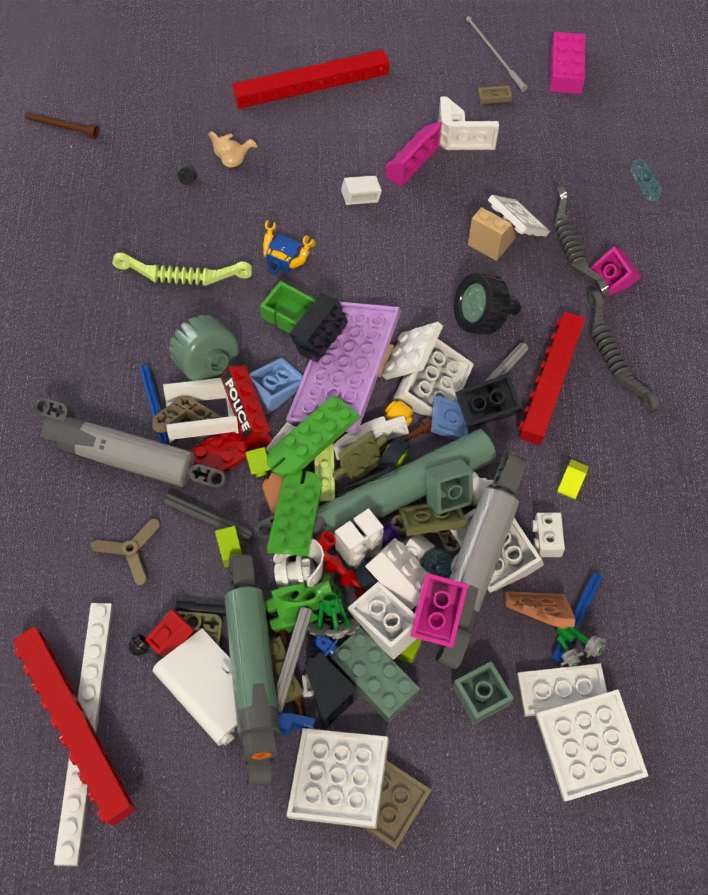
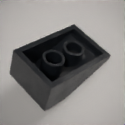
M509 373L455 392L467 428L504 419L522 412Z

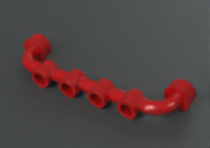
M324 531L317 541L323 549L324 560L326 561L325 569L330 573L336 570L341 575V584L344 586L353 585L357 589L355 596L360 598L367 591L357 582L353 570H347L341 565V560L337 556H331L326 549H330L336 543V538L331 532Z

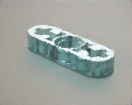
M634 160L631 166V173L648 200H658L662 192L661 186L644 160ZM642 178H648L650 182H645Z

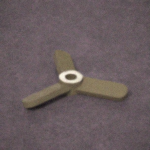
M156 519L149 520L131 541L118 543L95 540L91 543V549L95 552L124 555L127 558L135 583L143 586L147 582V575L139 556V549L157 531L160 526L159 521Z

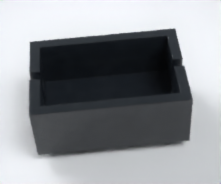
M320 293L289 333L294 344H296L300 356L318 363L331 344L335 342L340 332L345 329L348 321L345 313L342 312L343 309L339 299Z

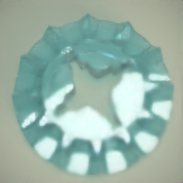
M434 549V551L428 552L427 558L423 559L424 566L422 568L426 572L444 578L449 575L452 559L445 550ZM436 561L442 563L437 566V569L432 567L433 564H436Z

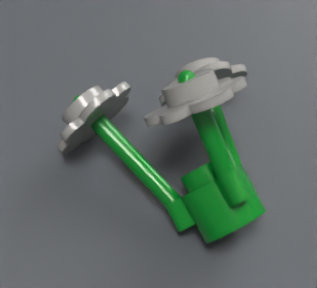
M328 594L321 598L322 601L318 602V622L309 624L307 629L315 637L327 635L332 636V639H340L345 635H353L361 625L355 618L352 620L348 619L341 597H338L336 594ZM338 610H340L344 619V623L338 625L337 620ZM324 612L327 616H332L333 630H330L328 624H322Z

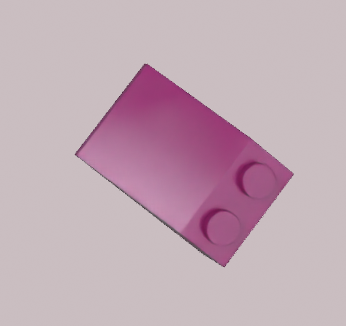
M429 573L424 574L410 637L453 648L468 584Z

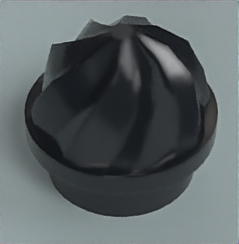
M142 634L131 638L129 650L133 655L141 656L149 651L148 648L150 646L144 641L146 637Z

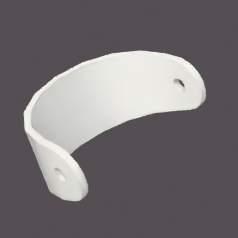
M312 539L308 557L314 559L318 563V567L308 579L307 585L309 587H313L318 583L323 572L324 553L322 546L315 539ZM275 554L273 561L279 563L292 555Z

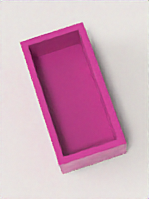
M554 32L551 44L550 91L581 94L585 81V34Z

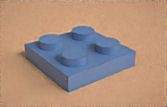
M441 396L434 398L431 432L453 440L468 435V428L459 403Z

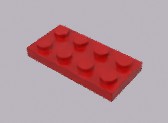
M238 426L239 433L216 434L189 451L193 452L195 456V464L211 467L226 473L247 460L245 452L263 447L266 448L273 439L268 434L262 442L245 444ZM202 472L204 477L208 478L209 474Z

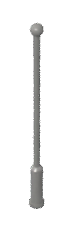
M468 16L466 18V21L473 26V28L477 31V33L481 36V38L485 41V43L489 46V48L505 66V68L509 72L510 77L520 88V91L525 92L528 89V86L524 84V82L520 79V77L516 74L514 70L510 69V67L506 64V62L502 59V57L498 54V52L494 49V47L490 44V42L474 24V22L472 21V17Z

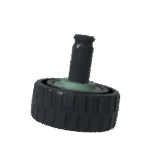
M476 272L466 276L459 284L454 298V314L458 325L464 331L474 334H492L502 327L508 314L517 315L521 311L520 302L510 300L509 290L504 280L499 276L488 273Z

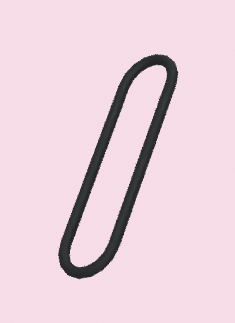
M395 466L388 467L335 490V493L342 492L394 470Z

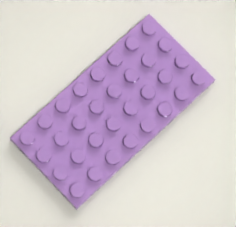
M340 302L343 309L342 312L345 313L348 323L318 363L309 360L287 415L286 421L288 423L299 425L334 394L359 414L360 419L345 431L358 433L401 313L400 307Z

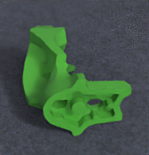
M330 574L323 578V582L313 587L299 584L275 589L271 592L273 597L265 601V608L268 613L278 612L277 617L270 619L271 628L275 632L280 630L294 631L301 607L312 610L309 624L318 620V615L314 611L319 609L318 602L322 601L321 598L328 594H336L338 597H341L343 608L347 610L342 590L333 582ZM299 592V595L293 599L292 594ZM315 594V597L309 600L310 596Z

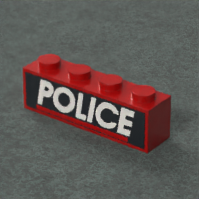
M246 365L229 366L221 377V381L234 416H237V423L245 444L262 442L271 430Z

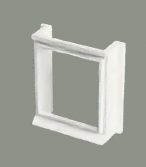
M221 378L163 384L166 407L183 396L190 397L195 401L226 398L229 416L166 424L169 443L181 438L229 432L239 433L237 416H234ZM169 413L172 416H177L176 413Z

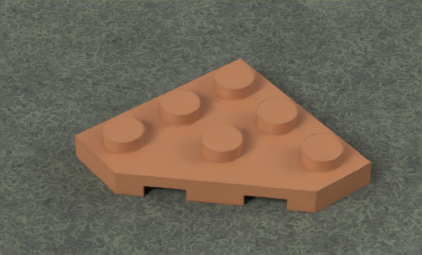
M504 591V602L507 608L561 629L575 627V617L565 594Z

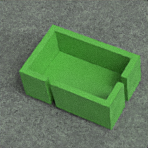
M280 281L260 305L261 318L273 325L277 323L278 328L290 333L315 299Z

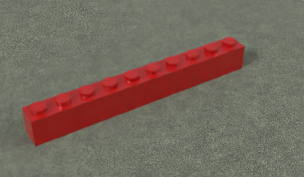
M384 49L233 83V97L237 108L241 109L389 75L390 62Z
M34 626L13 639L16 646L14 652L20 660H23L24 665L22 667L25 673L32 677L33 682L31 685L37 694L40 693L42 697L40 700L41 705L46 711L49 710L51 714L49 720L55 729L58 728L61 734L58 736L60 742L64 747H68L70 751L68 757L74 766L77 765L80 771L77 773L79 779L84 785L87 784L90 790L87 794L90 800L97 804L99 818L103 823L115 826L137 811L43 632Z

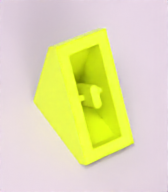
M571 459L557 492L576 499L589 466Z

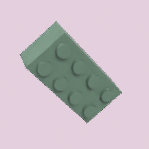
M362 628L358 629L330 656V663L356 688V691L387 724L419 695L420 688Z

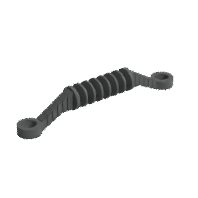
M563 184L557 186L556 190L561 201L554 229L557 231L561 245L564 247L563 250L566 252V257L569 263H571L570 266L573 270L597 283L603 297L610 295L605 279L589 268L587 264L588 260L585 257V253L580 246L571 221L566 216L569 201Z
M600 291L589 292V304L591 308L595 309L591 336L595 338L594 342L598 344V349L601 350V355L604 356L607 366L610 367V372L614 373L613 378L641 396L643 405L648 412L657 410L659 402L656 394L646 389V387L634 379L631 369L627 367L628 364L624 361V356L621 355L618 345L615 344V339L611 338L612 334L608 332L609 328L603 321V298Z

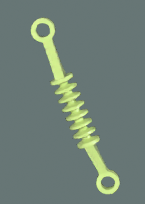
M116 253L113 257V265L116 268L123 270L131 267L147 278H150L153 282H157L160 277L161 283H164L166 278L168 283H171L174 278L175 284L179 283V279H181L182 284H185L188 279L189 285H192L193 280H195L196 285H199L202 280L203 286H207L233 275L240 278H249L252 275L253 269L249 263L239 262L217 271L204 268L203 273H201L200 268H197L194 273L193 267H190L189 272H187L186 267H183L180 272L179 266H176L175 271H173L172 266H169L166 271L165 265H162L161 270H159L158 265H145L125 253Z

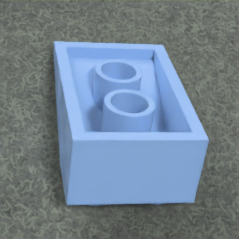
M283 358L249 373L265 415L280 407L296 393L303 377Z

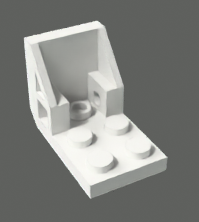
M440 97L438 122L442 123L440 146L446 150H495L499 121H465V112L448 97Z

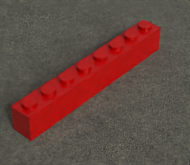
M565 311L562 318L558 317L555 328H558V331H553L550 342H553V345H548L545 354L548 357L547 361L543 360L540 371H543L542 375H537L534 384L537 386V389H532L529 398L532 401L531 406L527 405L524 415L527 416L526 420H521L518 431H521L519 439L541 446L584 324V317Z

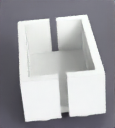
M369 508L354 518L355 523L363 531V535L360 534L351 521L335 531V554L347 570H356L365 558H373L382 550L384 527Z
M394 538L365 567L386 589L412 610L417 605L423 576L429 572L422 568L418 559L406 550L402 542Z

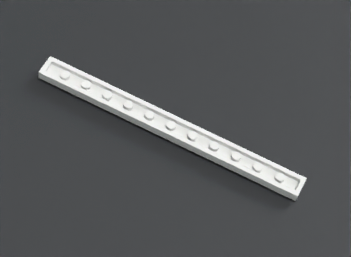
M91 603L78 692V700L95 732H97L113 605L108 603ZM70 759L68 762L54 861L56 866H79L88 801L87 792L89 788L87 784L84 785L79 779L77 773L80 771L77 765L74 766Z

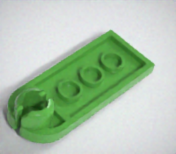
M333 394L269 451L267 464L270 470L281 478L301 471L360 419L359 414Z
M297 471L293 474H288L283 479L267 545L268 553L309 556L322 493V481L317 474L307 471L305 481H303V471Z

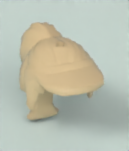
M212 131L208 134L215 154L228 168H234L242 163L249 148L258 147L257 143L252 139H249L243 145L229 140L233 134L219 138Z

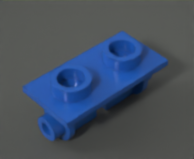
M314 636L311 640L312 645L324 657L327 655L330 657L337 648L335 645L338 642L337 639H328L326 636Z

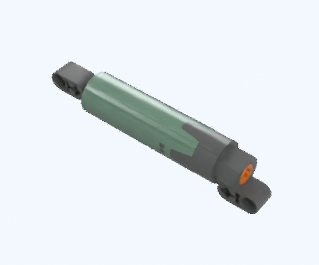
M230 554L229 576L231 591L224 598L238 738L243 740L245 780L247 786L270 784V759L278 755L276 735L280 733L264 592L255 587L252 555Z

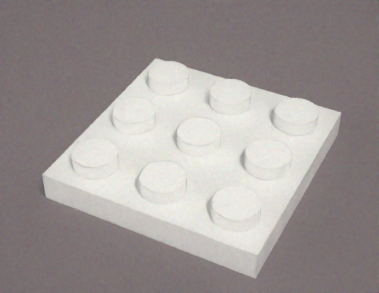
M491 195L488 199L492 204L491 207L495 211L501 212L504 215L503 219L512 223L518 233L532 234L537 237H546L549 234L550 230L516 199Z
M439 322L402 332L398 337L396 346L391 351L389 361L384 366L385 369L382 376L388 380L422 371L443 326Z

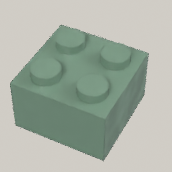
M461 459L425 470L427 504L438 515L473 504V470Z
M492 661L455 680L452 687L473 725L507 708L514 700Z

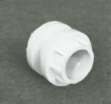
M298 555L294 562H291L289 557L274 566L275 580L279 589L299 584L309 587L307 585L308 579L315 571L313 560L310 557L305 558Z

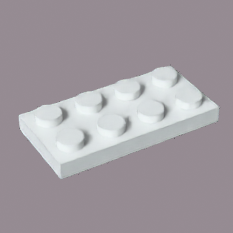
M601 663L517 673L524 717L536 716L535 714L607 693Z

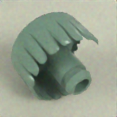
M198 315V318L192 317L188 320L190 324L183 322L180 326L182 331L177 329L175 337H172L170 340L172 345L169 346L171 360L191 381L221 378L229 366L235 365L238 358L239 345L234 334L218 319L210 315Z

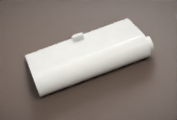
M200 629L162 658L154 666L153 673L218 746L222 744L227 745L233 740V734L237 726L231 660L203 629Z

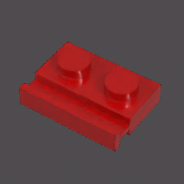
M173 609L144 641L158 655L160 654L164 658L185 642L194 633L195 629Z

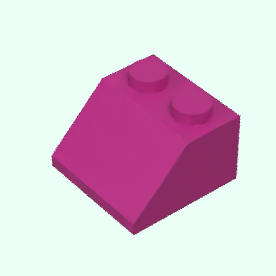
M615 246L590 267L605 279L610 295L629 288L642 277L625 251Z

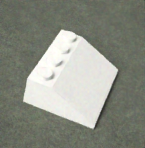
M437 339L424 369L404 375L393 400L396 402L403 401L414 412L432 418L433 401L436 396L458 402L455 392L464 388L474 363Z
M475 509L464 515L466 527L457 530L450 529L460 546H462ZM515 518L511 524L488 586L490 593L524 578L544 566L541 557Z

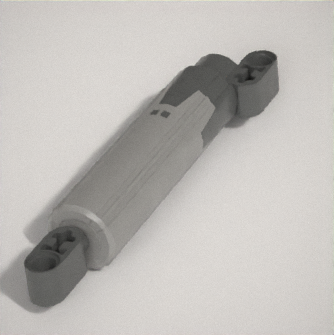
M40 397L33 403L34 411L39 415L47 417L42 426L41 437L57 441L58 449L62 452L178 487H184L190 478L195 482L215 488H224L229 483V476L224 471L200 464L195 465V456L191 451L74 417V409L71 406ZM47 403V409L43 411V405ZM57 409L64 411V414L56 413ZM201 471L209 474L208 478L197 475V472ZM218 474L222 476L220 484L215 483V477Z
M509 452L505 453L502 457L493 480V487L497 489L487 487L482 490L449 577L451 580L468 584L453 648L439 645L435 654L436 662L453 669H457L462 662L472 629L519 506V501L513 494L518 489L527 462Z

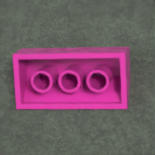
M436 122L424 126L420 131H417L414 138L408 141L405 147L397 152L395 158L386 164V178L402 187L440 147L442 123Z

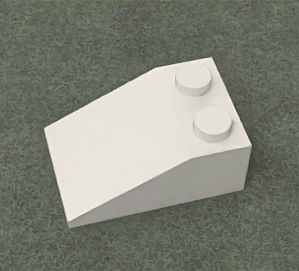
M377 582L348 607V611L364 630L393 660L417 639L410 637L415 613L380 582Z

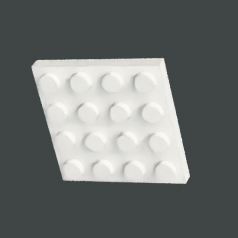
M619 690L535 714L563 802L648 777Z
M303 728L287 817L289 819L377 829L389 738L386 736Z

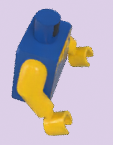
M267 220L265 227L268 231L264 237L263 253L269 265L268 272L272 275H276L279 270L289 273L292 269L303 265L310 252L309 248L314 247L316 244L315 240L312 238L308 244L310 237L306 235L303 238L304 244L276 232L273 235V231L277 229V224L274 222L273 227L269 228L270 221Z

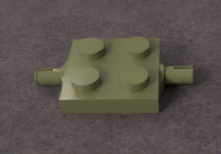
M365 433L338 453L341 467L332 473V476L338 480L341 476L347 474L350 482H355L378 466L382 458L379 449L388 442L387 438L382 435V437L375 441L371 433Z

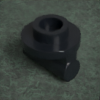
M187 167L180 169L178 172V180L185 185L192 183L197 177V172H193Z

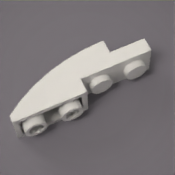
M382 416L360 425L358 433L348 432L333 445L338 461L340 460L338 453L367 432L373 435L375 441L382 437V435L387 440L409 434L405 417L401 416L386 421L385 417Z

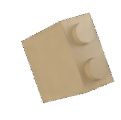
M481 207L471 220L468 245L497 261L514 241V230L510 222Z

